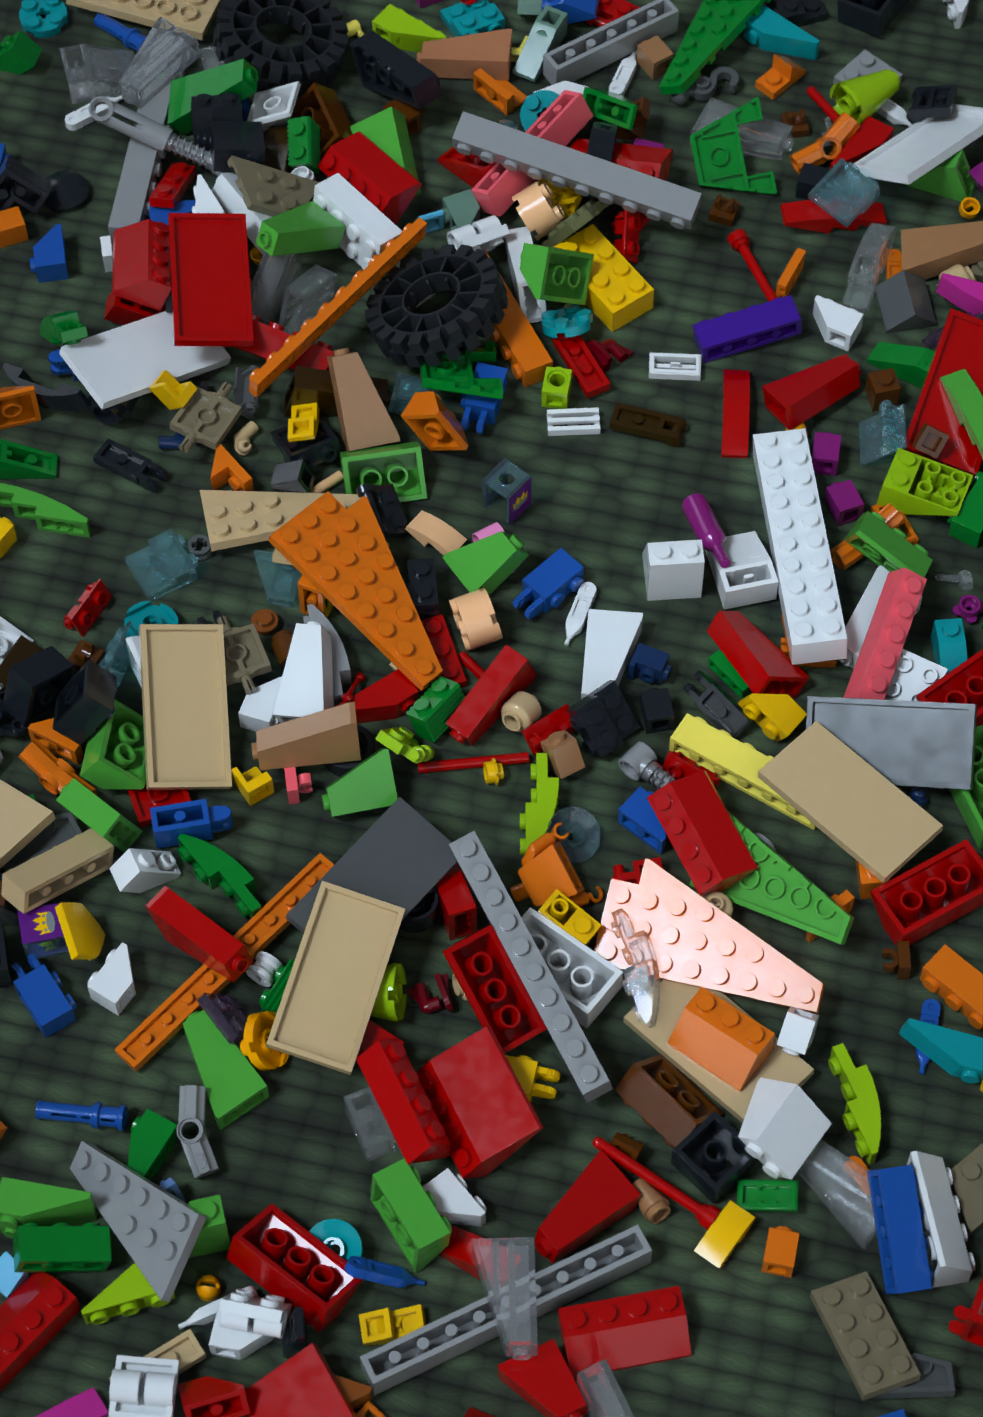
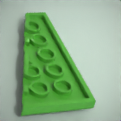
M729 812L759 868L722 891V893L727 895L731 902L835 943L845 945L854 917ZM690 881L689 886H692V887L695 888L693 882Z

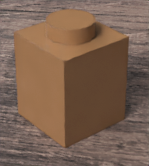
M656 35L637 45L636 62L652 80L664 75L674 58V53Z
M565 730L554 732L547 739L540 742L543 752L548 755L549 770L560 779L585 768L576 738Z

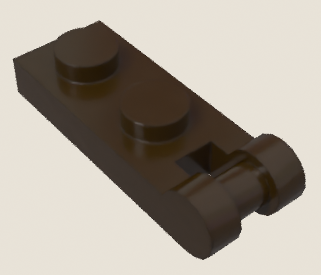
M616 402L609 429L663 441L669 446L678 447L682 440L681 432L685 431L687 421L678 416ZM664 426L670 427L671 430L664 429Z

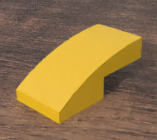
M317 402L291 406V418L288 419L289 442L315 439L319 423V407Z
M730 1200L694 1251L716 1267L722 1268L756 1217Z
M421 1304L394 1311L384 1308L359 1314L364 1346L384 1345L427 1325L424 1307Z

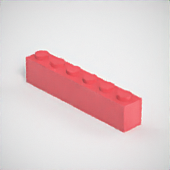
M564 90L525 133L567 146L574 136L586 126V123L593 117V114L581 93ZM496 163L471 191L484 213L501 217L513 204L512 196L527 188L536 179L529 177L525 172L519 170L513 172L504 168L502 164Z
M905 567L888 573L843 698L885 699L927 581L926 578Z

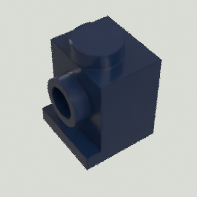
M639 643L629 663L628 679L634 680L636 676L646 683L661 685L663 680L668 681L672 671V666L669 665L670 654Z

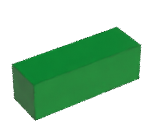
M720 649L708 658V667L740 699L752 693L751 689Z

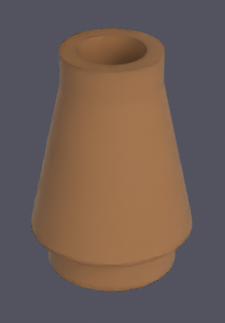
M641 1178L632 1184L641 1194L638 1205L645 1220L656 1224L663 1221L670 1214L669 1200Z

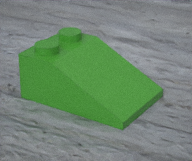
M6 1177L1 1179L0 1231L8 1238L13 1239L18 1226L26 1223H38L40 1226L69 1223L70 1226H77L96 1221L98 1218V1211L91 1192Z

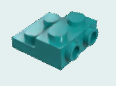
M477 0L471 5L459 2L440 10L441 19L454 37L505 29L504 16L495 3L490 4L488 0Z

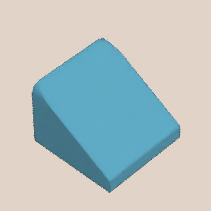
M443 209L418 216V218L420 217L427 222L425 234L444 228Z
M5 1251L0 1257V1293L8 1298L29 1277L28 1272H14V1258Z

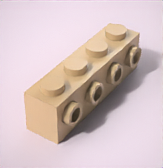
M90 828L3 873L1 896L25 914L108 870L113 864L114 845Z

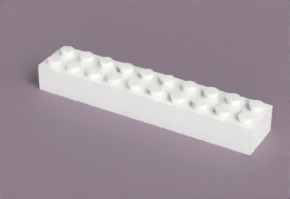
M806 429L753 434V458L773 566L779 581L778 593L791 663L796 665L846 659L847 634Z

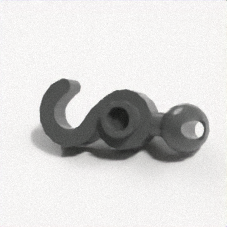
M718 67L711 72L710 78L700 76L683 94H670L671 101L676 105H683L687 103L689 97L700 101L708 100L713 96L717 82L720 79L729 80V92L734 93L738 89V73L730 67Z

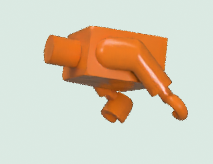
M556 823L551 829V833H545L529 845L521 860L523 867L518 870V875L522 882L511 887V893L518 903L530 897L536 907L541 906L556 889L579 907L587 905L589 900L593 903L602 901L604 893L599 886L595 887L599 892L598 899H595L591 892L586 893L583 891L585 889L561 844L567 838L569 832L564 836H560L556 832V829L563 823Z

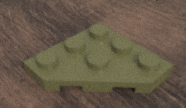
M591 199L558 224L555 229L548 232V239L541 243L542 246L554 247L610 204Z

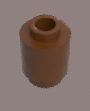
M291 630L279 631L272 637V649L282 670L285 668L293 637Z

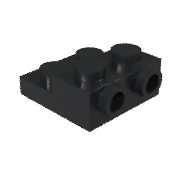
M771 0L769 3L764 2L766 6L769 5L772 11L798 27L827 20L828 13L821 0Z
M320 415L315 439L289 442L288 425L271 432L272 440L282 452L285 463L303 459L308 467L312 469L313 466L322 462H333L337 456H340L341 449L338 437Z
M615 680L607 681L567 709L571 717L569 719L571 726L580 733L583 739V748L593 757L603 758L622 745V740L640 728Z

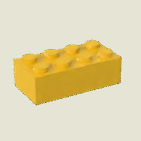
M593 224L554 246L556 248L594 254L585 303L611 332L653 309L654 289Z

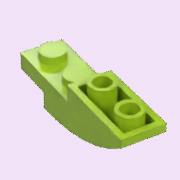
M536 753V764H531V780H536V788H531V802H525V813H520V830H525V838H520V855L526 853L533 841L547 832L551 833L547 831L550 825L549 822L557 813L559 777H548L547 753Z
M841 1043L832 1047L828 1064L834 1076L838 1075L842 1083V1094L847 1101L844 1114L842 1115L844 1125L848 1131H853L856 1138L855 1146L859 1155L865 1157L868 1164L872 1165L875 1164L881 1136V1113L878 1094L867 1064L855 1068L844 1044Z

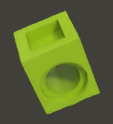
M546 366L542 386L541 407L568 408L572 386V369Z

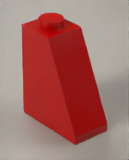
M456 863L435 886L438 892L439 911L450 941L469 936L477 931V907L458 863Z
M554 1339L498 1364L499 1379L545 1417H583L586 1415L587 1404Z

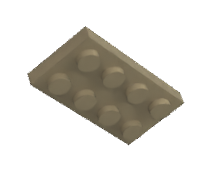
M867 1271L811 1291L810 1298L863 1401L920 1380L921 1374Z

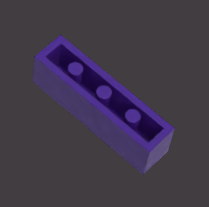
M791 295L778 297L763 304L752 305L740 311L728 312L723 316L702 320L697 324H693L694 341L703 363L801 334V317Z

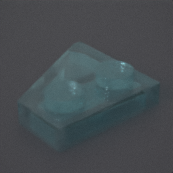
M254 550L255 562L257 563L268 604L294 608L298 595L297 583L302 574L293 565L272 562L273 552Z

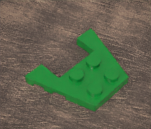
M759 97L750 100L745 105L738 107L721 119L690 135L699 186L769 195L777 194L773 171L747 176L739 137V125L763 121Z
M494 341L485 342V347L475 348L471 352L464 347V350L460 351L462 357L451 362L447 355L443 354L441 365L429 367L426 360H424L420 368L422 388L503 399L501 378H474L471 362L496 361Z

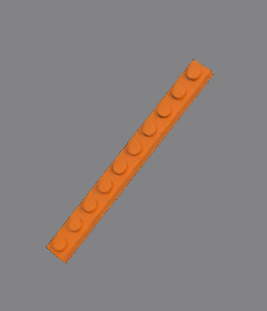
M419 217L413 224L408 223L397 239H391L380 255H374L363 271L359 270L356 272L351 283L346 287L342 286L336 292L334 299L330 303L325 302L313 319L308 318L296 335H290L278 352H272L261 368L257 367L249 376V393L257 398L425 237L427 222Z
M321 853L233 935V937L244 944L252 960L259 951H263L291 924L285 918L287 913L335 865ZM203 964L114 1049L116 1055L137 1072L183 1028V1023L190 1014L202 1010L231 980Z

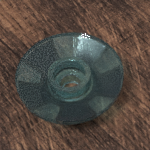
M574 806L566 807L556 812L549 821L547 832L551 833V829L556 823H563L556 829V832L560 836H564L568 831H571L573 834L572 841L566 838L561 842L570 862L580 863L591 858L599 847L601 836L599 825L594 816L587 810Z

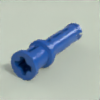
M98 13L95 16L94 25L121 40L127 49L136 50L139 56L147 58L152 54L154 38L144 36L140 30L128 28L108 15Z
M38 1100L35 1117L36 1119L87 1123L94 1129H100L101 1126L118 1128V1131L124 1132L128 1120V1106L124 1104L120 1107L104 1106L102 1102L88 1106Z

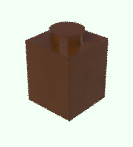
M890 368L868 373L865 393L872 412L898 407L901 387L894 369Z

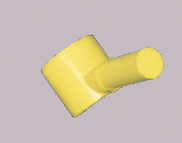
M357 20L346 23L348 37L357 35L359 38L364 35Z
M528 36L524 37L520 47L511 48V62H517Z

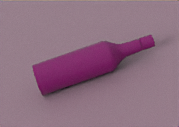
M698 493L689 495L682 503V510L698 540L702 539L703 549L713 552L722 568L728 567L731 562L723 547L726 541L725 533L704 495Z

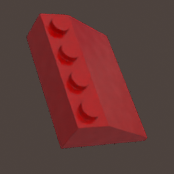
M490 1026L484 1027L432 1058L416 1072L427 1097L432 1103L439 1122L445 1129V1134L450 1142V1155L462 1179L486 1177L543 1129L536 1112Z

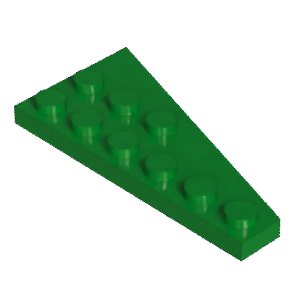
M703 0L659 85L661 94H683L701 76L700 70L706 64H712L716 60L715 54L720 49L725 50L747 27L745 22L751 16H757L761 12V5L765 1L769 3L771 0Z

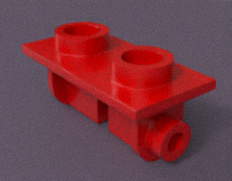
M626 210L618 211V216H615L614 235H622V239H614V247L627 261L637 264L640 252V214Z
M101 579L93 582L91 585H87L86 590L78 599L80 605H74L64 617L63 625L70 630L75 627L82 637L86 635L113 598Z
M568 704L563 705L521 731L533 755L543 750L540 742L547 739L550 734L563 730L569 734L575 731L569 721L571 717L567 711L569 708Z
M668 751L663 771H669L668 775L675 776V780L705 770L715 788L721 782V778L717 777L718 773H713L703 766L698 768L695 766V761L684 756L680 751L678 753Z

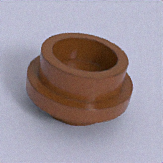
M260 609L252 615L251 624L254 623L258 634L269 635L277 628L278 617L272 610Z

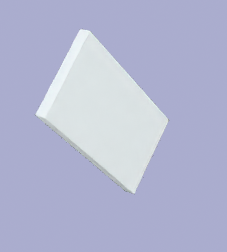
M954 104L950 117L944 119H935L934 117L922 118L850 166L852 175L911 184L983 135V108Z
M164 311L82 339L77 344L61 346L59 352L60 356L101 409L152 392L149 389L150 386L164 370H167L178 382L226 366L231 360V356L223 346H174L173 311L172 313Z

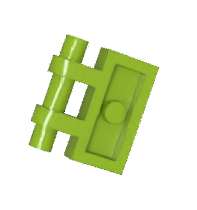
M403 726L382 729L375 738V740L397 755L402 754L414 763L429 761L435 753L430 745L420 746L419 742L413 738L414 733Z

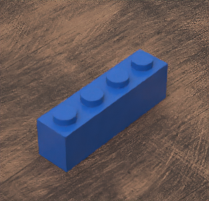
M913 1165L867 1171L886 1294L932 1289L933 1271L927 1259L928 1240L923 1232L921 1220L923 1218V1208L918 1201V1180Z

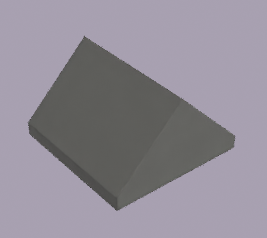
M903 270L875 286L874 290L886 333L936 326L925 279Z

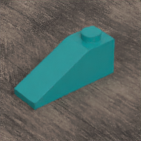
M765 5L760 7L761 12L757 16H751L745 22L747 27L744 29L743 38L762 50L812 60L818 58L820 40Z
M962 618L934 620L930 638L935 663L947 668L949 673L968 660Z
M911 1018L900 1028L899 1035L951 1076L961 1078L963 1082L971 1084L980 1083L983 1080L982 1037Z

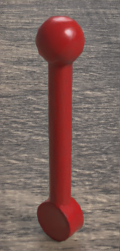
M358 672L355 674V681L347 693L341 696L343 702L353 698V692L359 683L365 680L363 673Z

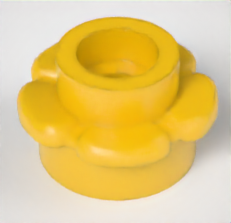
M495 758L483 763L486 784L494 783V785H498L499 780L504 778L502 763H496Z

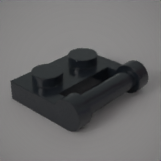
M940 85L915 88L912 94L913 103L906 115L908 121L916 123L921 118L934 117L935 119H944L950 117L957 96V86ZM928 98L927 105L922 106V103Z
M366 483L356 488L358 497L362 498L365 495L368 498L385 538L405 537L409 534L405 529L408 525L407 519L393 484L371 485Z

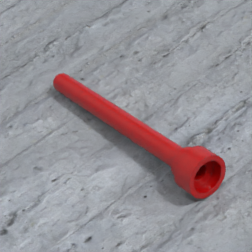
M737 229L727 237L731 248L741 253L767 301L778 298L749 249L750 239L745 230Z
M601 1137L593 1139L592 1144L599 1151L603 1150L608 1157L695 1214V1219L699 1221L698 1224L706 1230L710 1228L720 1214L721 1210L713 1204H700Z

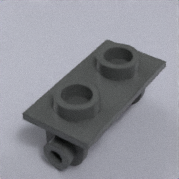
M251 365L246 371L237 367L235 373L233 403L242 407L241 415L250 421L254 420V413L259 408L258 397L256 398L249 393V376L258 367L256 365Z

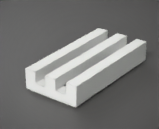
M650 352L649 379L700 381V354ZM655 362H665V363H670V364L655 363ZM680 363L696 364V365H685V364H680Z
M599 407L548 409V436L600 434Z

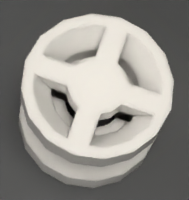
M259 951L255 957V964L250 965L246 973L257 984L270 987L274 982L273 977L282 963L273 955Z

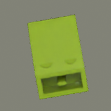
M898 448L876 504L885 507L890 503L898 511L907 515L958 516L973 475Z

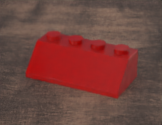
M360 131L331 145L318 165V168L328 177L339 173L395 225L422 185L420 181Z
M577 138L570 148L587 154L589 139ZM616 143L612 163L667 181L673 149Z
M147 219L115 229L113 233L112 294L160 311L171 291L168 226L163 222Z
M983 649L916 695V700L920 702L976 704V727L983 725Z
M705 770L669 782L647 797L699 895L705 896L715 891L722 892L759 868Z
M967 839L871 890L870 894L883 929L893 943L897 945V941H909V945L983 905V860Z
M492 925L472 933L442 951L482 1028L486 1026L491 1027L504 1053L547 1029Z
M398 1038L378 1040L358 1056L356 1060L407 1165L448 1157L450 1155V1142L445 1134V1129L437 1118L432 1103L427 1097L419 1077L406 1055L405 1048Z
M273 1203L233 1236L226 1258L271 1295L284 1297V1303L292 1304L291 1311L295 1307H302L306 1323L318 1332H321L340 1314L364 1280L348 1275L344 1270L346 1261Z
M33 1272L0 1305V1392L81 1310L76 1296L56 1278L45 1272Z
M680 1286L558 1308V1325L566 1363L574 1379L691 1357L692 1355L687 1317Z

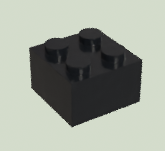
M53 646L37 651L31 657L21 662H16L10 667L8 672L3 708L24 726L55 710L57 693L72 677L74 665Z
M88 660L57 693L53 730L79 745L88 737H93L99 725L104 720L108 721L115 712L114 698L117 693V676Z
M716 1111L672 1150L671 1164L713 1204L729 1191L738 1180L744 1177L756 1165L757 1161L756 1158L752 1157L745 1150L746 1145L738 1137L739 1133Z

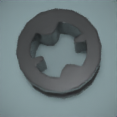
M198 534L189 539L187 544L189 556L193 560L201 562L211 557L213 551H211L209 537ZM199 545H204L202 551H196Z

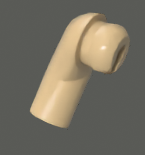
M249 421L233 436L234 449L240 455L249 454L252 449L250 438L259 431L258 426L253 421Z

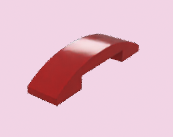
M723 370L721 457L748 458L749 370Z

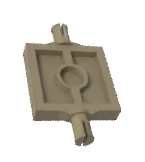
M223 382L216 393L197 387L198 389L186 405L176 413L170 422V430L185 436L179 445V449L182 452L188 453L195 442L216 450V447L224 440L242 414V407L230 402L226 398L233 389L231 384L228 383L227 385V382Z
M220 616L217 619V623L223 624L226 685L229 686L242 682L245 693L250 695L251 689L253 694L257 688L252 678L272 671L255 625L252 623L243 627L231 628L228 617L222 616V621Z

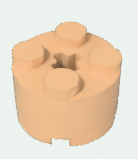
M536 181L512 196L513 202L518 200L520 204L516 209L530 232L535 230L538 233L535 236L537 240L546 236L548 232L555 229L567 217L561 204L556 205L551 196L554 193L547 182L542 184L540 181Z
M485 588L449 600L453 617L462 635L461 638L466 651L503 638L499 623L495 617L494 608Z

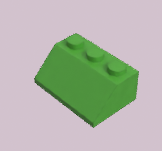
M524 243L519 269L535 299L585 305L594 254Z
M418 441L340 452L346 494H357L356 488L366 483L371 485L393 484L399 502L427 499L421 446Z
M869 511L863 513L844 538V541L877 566H883L889 572L905 567L925 578L933 561L927 556L929 553L926 549L918 544L912 545L906 540V534L897 528L891 529L885 524L886 520L874 511L872 513Z
M114 699L115 712L108 721L104 720L99 725L93 737H88L80 776L101 789H143L146 784L143 716Z
M402 1159L372 1175L370 1200L412 1269L417 1273L449 1245L452 1228L448 1219L444 1215L440 1216L436 1210V1201L429 1190L425 1191L421 1186V1178L417 1169L414 1166L410 1167L405 1159Z

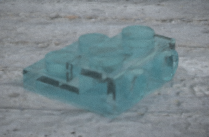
M841 158L808 193V198L845 227H848L860 213L864 214L878 199L880 187L872 177H866L860 173L855 164L852 162L847 163Z
M172 529L148 539L147 547L124 557L126 565L151 602L198 579L196 568L199 567V563L193 553L187 554L184 549L187 547L184 538L180 533L175 535Z

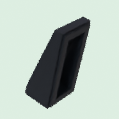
M295 1307L286 1323L282 1337L283 1356L286 1359H290L308 1346L307 1327L302 1307Z

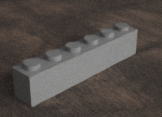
M655 0L543 54V75L551 85L565 80L574 82L637 51V45L644 40H648L656 35L662 39L678 31L679 10L670 0Z

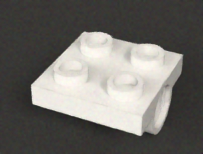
M492 215L473 222L472 225L468 224L447 232L448 245L454 244L456 250L462 244L472 246L474 251L480 249L489 252L495 249L496 246L504 243L503 238L510 234L506 224L501 225L499 219Z
M902 649L884 700L917 701L916 695L945 676L949 670Z
M236 1289V1292H231L221 1299L219 1312H221L220 1327L249 1332L252 1320L255 1318L253 1333L282 1339L292 1304L284 1303V1297L266 1295V1298L254 1297V1291Z
M117 1355L115 1369L112 1371L110 1380L108 1417H173L180 1367L179 1360Z

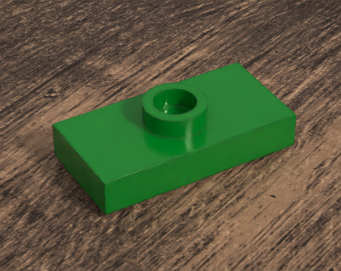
M738 1180L737 1205L748 1212H798L799 1182L798 1180Z

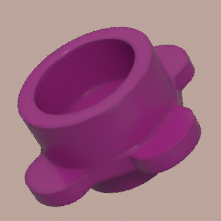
M963 595L959 604L953 607V613L966 619L967 623L973 624L977 621V616L983 613V603L976 596Z

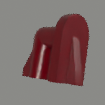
M611 338L600 343L596 340H591L586 344L604 372L609 371L613 358L607 351L619 362L625 361L633 354L630 349L619 345Z
M440 973L434 975L445 1006L448 1012L454 1010V1006L450 997L448 974L440 975ZM418 983L406 990L407 994L419 1004L423 1013L429 1014L442 1008L439 996L430 999L425 983Z

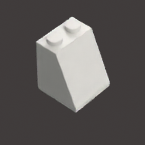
M702 539L647 543L642 553L647 601L701 598L705 564Z
M760 1078L756 1084L738 1137L746 1145L745 1150L747 1153L759 1159L764 1165L762 1168L769 1176L776 1179L782 1177L792 1180L832 1123L798 1084Z

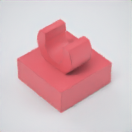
M295 767L284 768L289 805L300 803L299 792H313L310 773H302L296 776Z

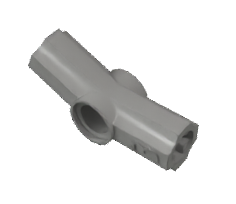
M186 1085L180 1086L179 1119L176 1132L182 1143L193 1176L197 1179L210 1175L220 1169L206 1134V1086ZM191 1124L197 1125L199 1127L198 1135L194 1139H186L184 1137L185 1128Z

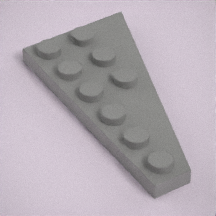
M81 1141L70 1170L86 1192L92 1193L97 1209L160 1300L170 1302L207 1216L93 1144Z

